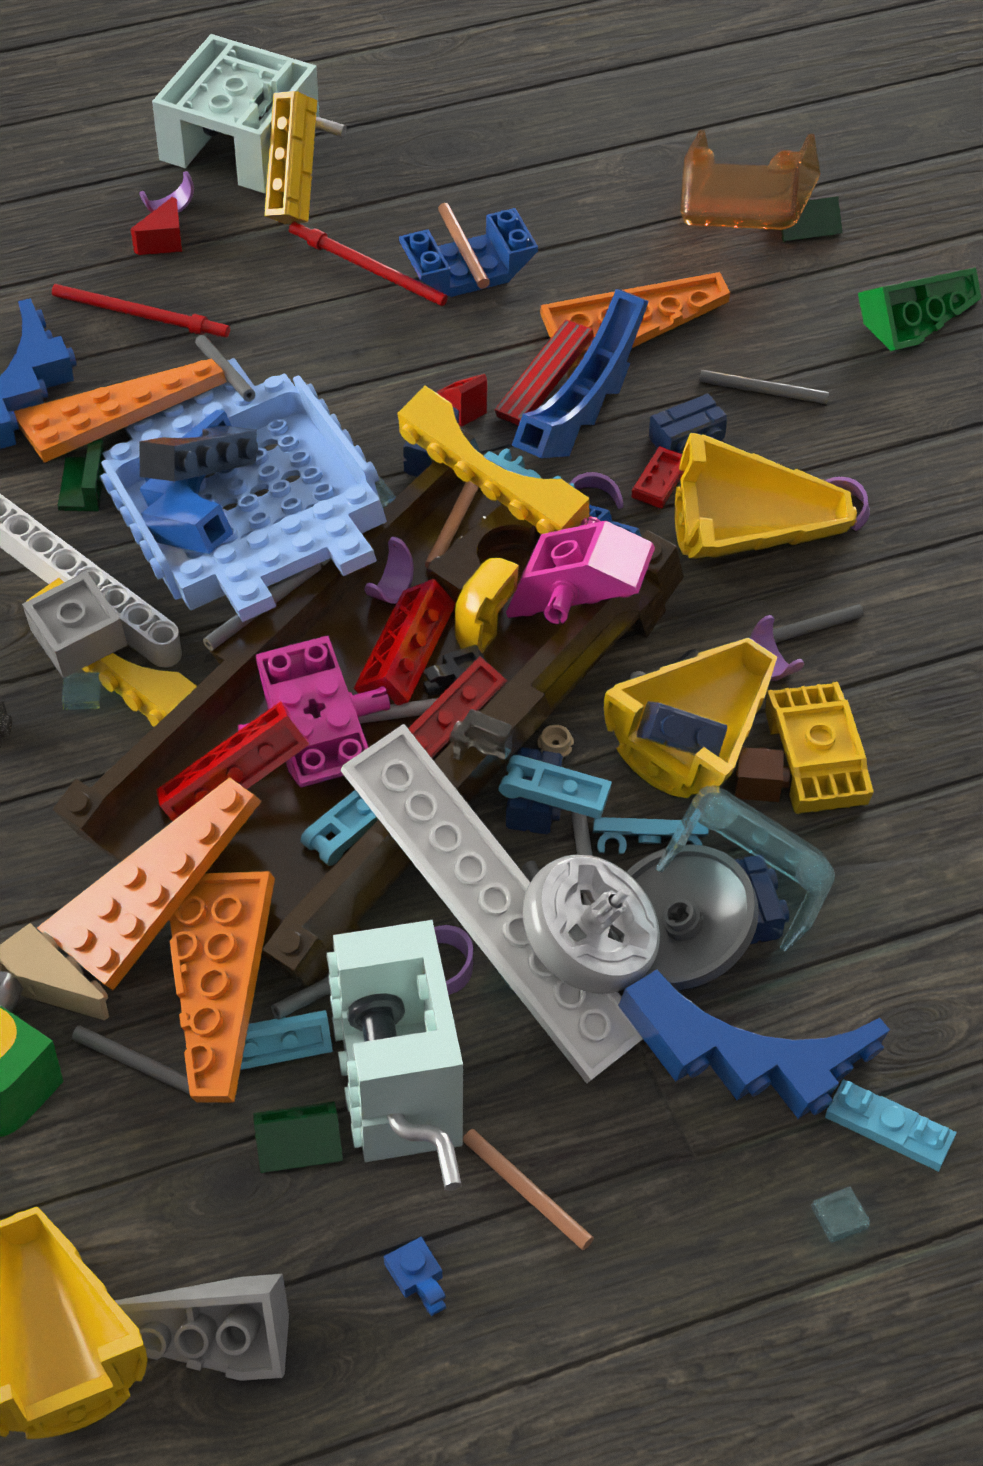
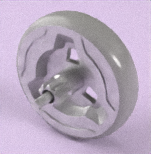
M581 854L568 855L556 859L543 867L535 875L527 888L522 910L527 938L540 961L563 982L586 992L610 994L625 990L642 979L651 969L660 944L658 919L653 905L642 887L620 867L599 857ZM580 893H585L591 905H582ZM609 929L617 934L618 938L621 939L620 942L608 937ZM568 931L573 935L577 942H575L571 938V936L568 934Z

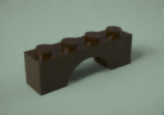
M500 502L498 507L488 516L480 518L471 531L465 536L457 538L452 547L441 557L438 556L431 561L427 569L428 581L435 579L456 603L463 586L480 567L481 561L486 556L495 551L508 548L530 551L536 546L541 534L527 520L517 519L512 515L508 507Z

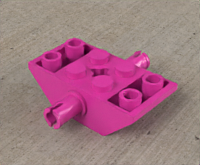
M592 516L588 518L589 520L584 518L578 527L541 534L509 603L506 615L508 618L532 616L544 611L548 621L559 624V620L562 623L567 620L571 606L584 603L594 604L605 599L625 598L636 594L640 590L655 547L652 542L608 521H600Z
M329 636L256 654L268 710L282 701L288 709L292 720L309 742L306 748L286 761L288 770L300 787L344 776L340 771L342 766L368 748L359 723V717L390 710L388 694L384 695L386 693L385 687L382 686L379 689L356 695L348 692ZM248 724L238 725V731Z

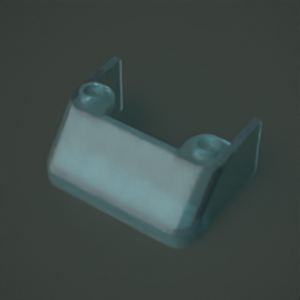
M716 785L703 787L691 802L655 869L661 873L683 849L697 822L718 832L754 856H763L765 863L796 881L808 891L780 946L781 949L788 951L812 927L834 883L835 873L832 865L820 849L728 791Z

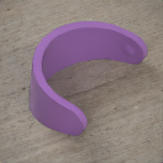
M188 171L183 172L184 178L180 187L165 198L150 201L144 191L139 192L141 200L151 213L171 197L177 199L178 213L187 207L194 193L193 181Z
M587 472L578 475L569 483H573L575 489L583 487L602 489L613 497L618 509L623 508V499L619 487L606 475Z
M834 477L825 480L851 492L852 495L862 501L864 504L863 509L852 526V529L855 531L860 529L867 522L870 515L868 497L863 486L856 480L848 477Z
M391 537L388 541V560L378 585L367 583L364 589L368 596L396 604L402 592L411 587L414 568L412 556L406 544L399 538Z
M768 615L757 623L750 639L777 656L770 681H777L800 671L804 666V662L802 659H797L788 664L784 660L773 636L774 618L772 615Z
M443 925L434 927L437 943H446L456 947L467 959L461 971L446 981L448 995L465 987L473 972L472 940L464 930L456 926Z

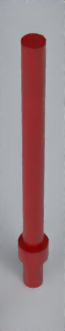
M295 221L289 227L290 233L306 240L309 246L317 250H327L440 306H444L447 302L448 296L328 238L327 233L317 228L310 229Z
M54 284L52 287V296L187 328L190 333L199 335L208 333L225 338L230 333L229 325L209 321L206 316L198 314L188 316L59 284Z

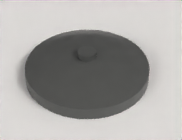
M679 845L654 852L637 862L627 871L647 894L659 924V950L651 969L645 976L658 970L676 990L697 987L716 979L728 971L749 947L758 923L757 895L744 869L729 855L707 846ZM609 929L608 937L620 942L621 939L618 938L617 934Z

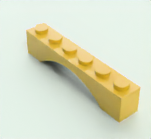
M424 386L398 412L400 434L407 442L413 445L418 444L427 451L434 461L438 463L443 462L451 467L460 479L465 482L471 481L481 488V491L487 498L492 501L498 500L507 506L512 515L519 520H527L536 527L540 534L578 527L584 518L589 517V497L564 480L523 476L505 470L487 460L473 448L463 435L455 419L452 403L427 386Z
M57 578L27 601L65 582ZM114 653L82 668L83 671H90L97 676L108 691H115L123 697L125 703L133 711L139 710L148 717L153 727L197 687L179 672L159 671L141 667L120 658Z

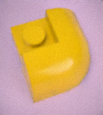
M490 558L480 565L463 586L455 608V639L461 649L476 644L481 653H483L497 636L498 612L517 589L519 565L501 558Z

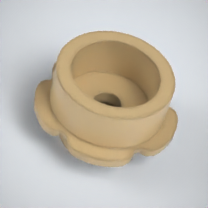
M550 725L543 730L538 738V747L542 748L541 752L560 753L563 758L572 752L571 746H573L574 740L569 730L564 726Z

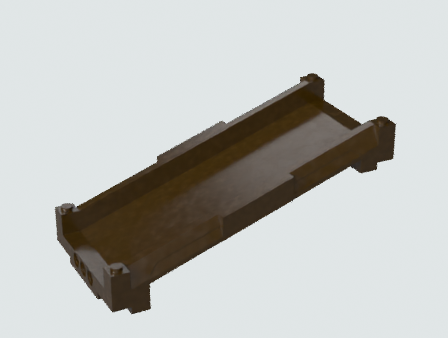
M461 429L463 435L473 448L480 453L475 437ZM431 458L433 463L383 509L387 522L361 533L373 549L376 562L345 576L342 575L332 559L325 565L320 563L321 570L275 604V608L262 613L213 651H210L220 665L91 788L75 779L52 810L79 836L121 863L172 823V820L160 807L156 789L238 732V725L251 723L255 719L265 698L256 654L329 636L348 692H351L352 695L358 694L353 688L396 605L395 603H388L368 596L364 589L366 584L378 585L388 560V541L391 537L401 539L411 553L414 568L411 587L428 581L425 562L466 482L460 479L451 467L443 462L438 463ZM478 488L448 550L457 538L465 536L471 531L479 519L483 516H488L498 507L500 502L498 500H490L483 494L481 488ZM646 530L642 538L652 542L655 550L639 592L625 598L615 597L601 600L594 604L584 603L571 606L568 618L564 623L559 620V624L551 623L546 619L544 611L532 616L508 618L506 610L513 597L512 594L498 612L497 636L482 653L487 663L508 681L488 705L433 759L467 804L552 714V711L629 628L646 638L649 636L666 612V602L684 578L677 546ZM516 548L501 549L486 556L481 561V564L490 558H501L519 565L518 585L534 548L530 551ZM453 609L425 669L434 665H442L444 654L461 649L455 639V609ZM423 671L409 702L439 698L453 683L436 695H428L423 686V682L428 679ZM389 697L390 704H395L394 701ZM420 716L360 724L368 748L403 724L409 728ZM285 762L247 789L261 800V803L206 873L269 871L274 876L275 882L261 957L304 986L309 987L324 979L329 973L327 953L334 952L333 935L363 931L357 922L412 864V861L378 819L355 844L343 853L336 864L328 866L320 859V853L317 850H309L301 843V836L310 825L355 789L345 776L300 787L290 774ZM330 832L325 838L330 841L336 835Z

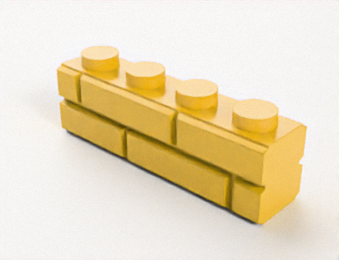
M298 91L273 94L264 216L284 224H291L294 221L297 223H307L309 220L317 100Z

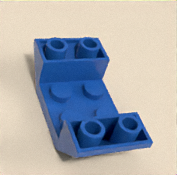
M516 208L486 215V234L467 239L490 281L486 288L508 283L538 252V245ZM429 229L399 236V242L422 282L449 297L481 290L455 242L437 246Z

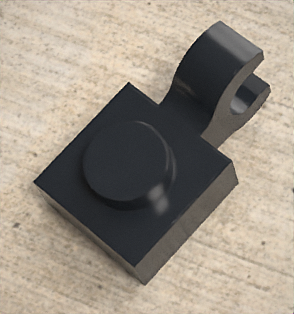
M476 644L444 654L442 665H434L424 670L428 680L423 682V686L428 695H436L445 690L479 656L485 660Z

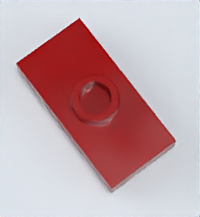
M659 446L634 485L631 498L662 509L684 471L679 470L682 454Z

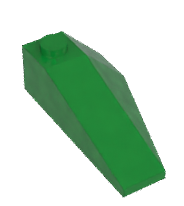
M976 267L858 293L864 325L890 351L919 345L933 331H938L944 326V323L952 317L958 316L982 298Z

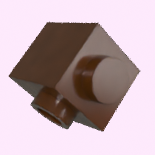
M742 747L736 763L735 799L779 802L781 789L788 788L790 780V768L783 765L784 751L771 750L769 748Z

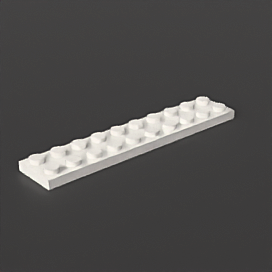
M405 724L342 766L340 771L586 1083L590 1082L643 1040L619 1008L618 1004L621 996L618 992L596 994L577 989L556 977L540 961L530 945L523 923V901L530 881ZM568 931V934L571 936V938L575 942H577L573 935Z

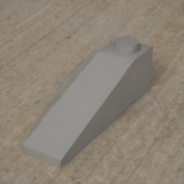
M283 1274L238 1277L115 1300L118 1306L139 1328L147 1358L158 1360L164 1357L187 1363V1368L200 1371L204 1367L224 1372L227 1378L239 1381L282 1378L285 1374L289 1312Z

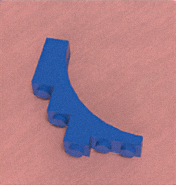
M620 289L615 290L607 313L583 359L566 383L548 402L534 411L523 413L512 446L539 458L570 456L581 425H595L605 395L619 394L630 366L627 359L649 303L648 300Z
M31 298L18 301L22 319V337L17 353L0 376V449L16 445L14 431L19 430L14 411L43 404V399L48 398L46 388L74 381L72 367L77 366L73 349L65 347L61 336L53 338L50 330H44L46 322L42 310H35Z
M216 409L181 438L202 437L203 429L217 426L232 427L226 412ZM206 475L179 481L144 478L146 483L139 489L148 508L141 515L157 543L210 554L234 534L221 505L199 496L200 486Z
M658 970L653 971L627 987L618 1004L619 1008L675 1082L687 1074L694 1078L710 1065L736 1100L748 1093L754 1097L771 1084L798 1119L810 1111L813 1115H817L825 1110L833 1102L830 1096L838 1086V1081L853 1070L852 1064L862 1058L865 1062H868L884 1049L881 1043L890 1031L882 1019L878 1018L854 1031L828 1038L791 1040L758 1035L733 1027L705 1013L681 995Z

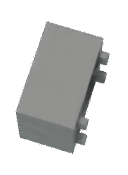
M87 571L22 604L30 630L63 678L127 646L121 619Z

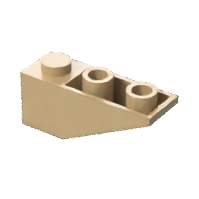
M29 923L0 944V971L9 972L16 977L23 987L22 996L104 1021L109 1017L106 1005L108 995L104 988L96 980L91 982L83 976V970L78 962L70 955L65 958L58 951V945L46 931L40 933Z

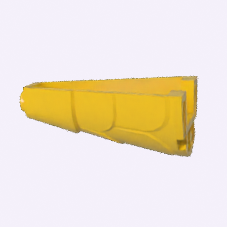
M690 433L679 470L684 471L680 479L681 487L676 486L675 494L677 541L683 555H688V558L719 557L753 549L757 551L785 543L796 545L845 533L849 530L850 526L852 527L855 524L857 511L856 507L852 505L851 492L798 469H789L755 453L750 454L709 436Z
M745 638L700 652L697 657L661 667L658 671L616 684L606 692L604 698V717L608 731H614L620 743L616 749L634 772L646 782L665 793L683 798H688L692 794H701L702 797L709 795L723 784L735 768L742 745L751 730L755 714L759 711L764 701L777 656L750 638ZM647 702L662 703L727 725L719 757L705 747L694 756L690 753L637 737V731Z
M36 1206L0 1221V1436L6 1437L9 1431L25 1432L26 1439H40L63 1435L84 1428L115 1411L130 1397L129 1388L135 1381H142L147 1367V1353L139 1328L111 1298L105 1285L82 1262L81 1256L73 1244Z

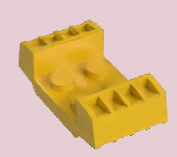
M833 682L831 684H817L815 686H801L774 691L767 690L766 717L770 733L780 734L792 774L789 797L795 814L868 805L874 791L867 769V758L848 700L844 698L839 683Z

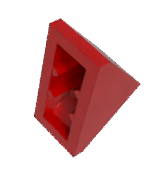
M171 197L131 228L134 253L145 255L182 252L176 198Z
M485 374L456 381L436 392L452 403V407L459 411L458 425L461 427L487 413V377Z

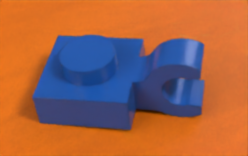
M422 1237L384 1256L385 1266L405 1298L417 1292L430 1316L446 1309L443 1301L446 1296L437 1282L443 1278L442 1269Z

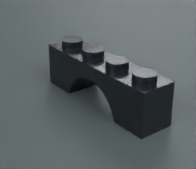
M217 426L203 429L202 437H160L139 441L140 477L179 481L256 464L258 453L257 429Z

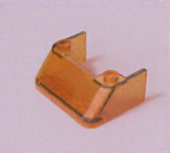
M699 130L684 157L680 203L682 220L688 225L777 230L794 226L798 222L821 175L815 135L808 134L799 152L791 150L780 151L771 159L768 166L714 164L715 157L713 151L708 148L705 130Z

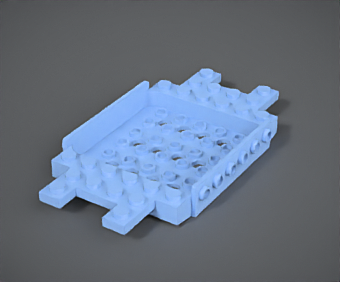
M235 358L227 361L255 391L256 395L252 401H245L227 381L222 385L124 427L131 441L116 444L110 450L102 453L105 460L101 463L105 474L100 475L108 494L111 495L117 510H120L127 527L130 528L136 543L140 545L147 562H150L155 576L158 580L163 578L174 599L183 598L191 611L226 595L241 621L244 622L276 607L274 599L267 588L276 582L329 558L333 560L343 576L376 562L373 549L361 533L384 524L387 520L375 486V482L379 481V477L371 461L366 463L365 456L359 445L354 446L350 434L346 429L342 430L334 413L330 415L323 398L318 399L311 383L306 385L298 375L293 378L294 386L284 373L280 376L269 377L264 383L254 386ZM216 409L226 412L232 427L257 429L258 453L256 464L216 472L213 476L203 479L199 490L200 497L219 503L222 509L228 504H237L231 510L226 511L223 509L234 534L210 554L157 543L141 515L148 506L139 489L146 483L144 477H140V468L138 466L140 462L139 441L160 437L181 438ZM277 444L272 450L266 451L264 449L268 445ZM291 476H300V478L294 482L289 483L286 480L288 477ZM259 490H269L266 494L259 497L254 494Z

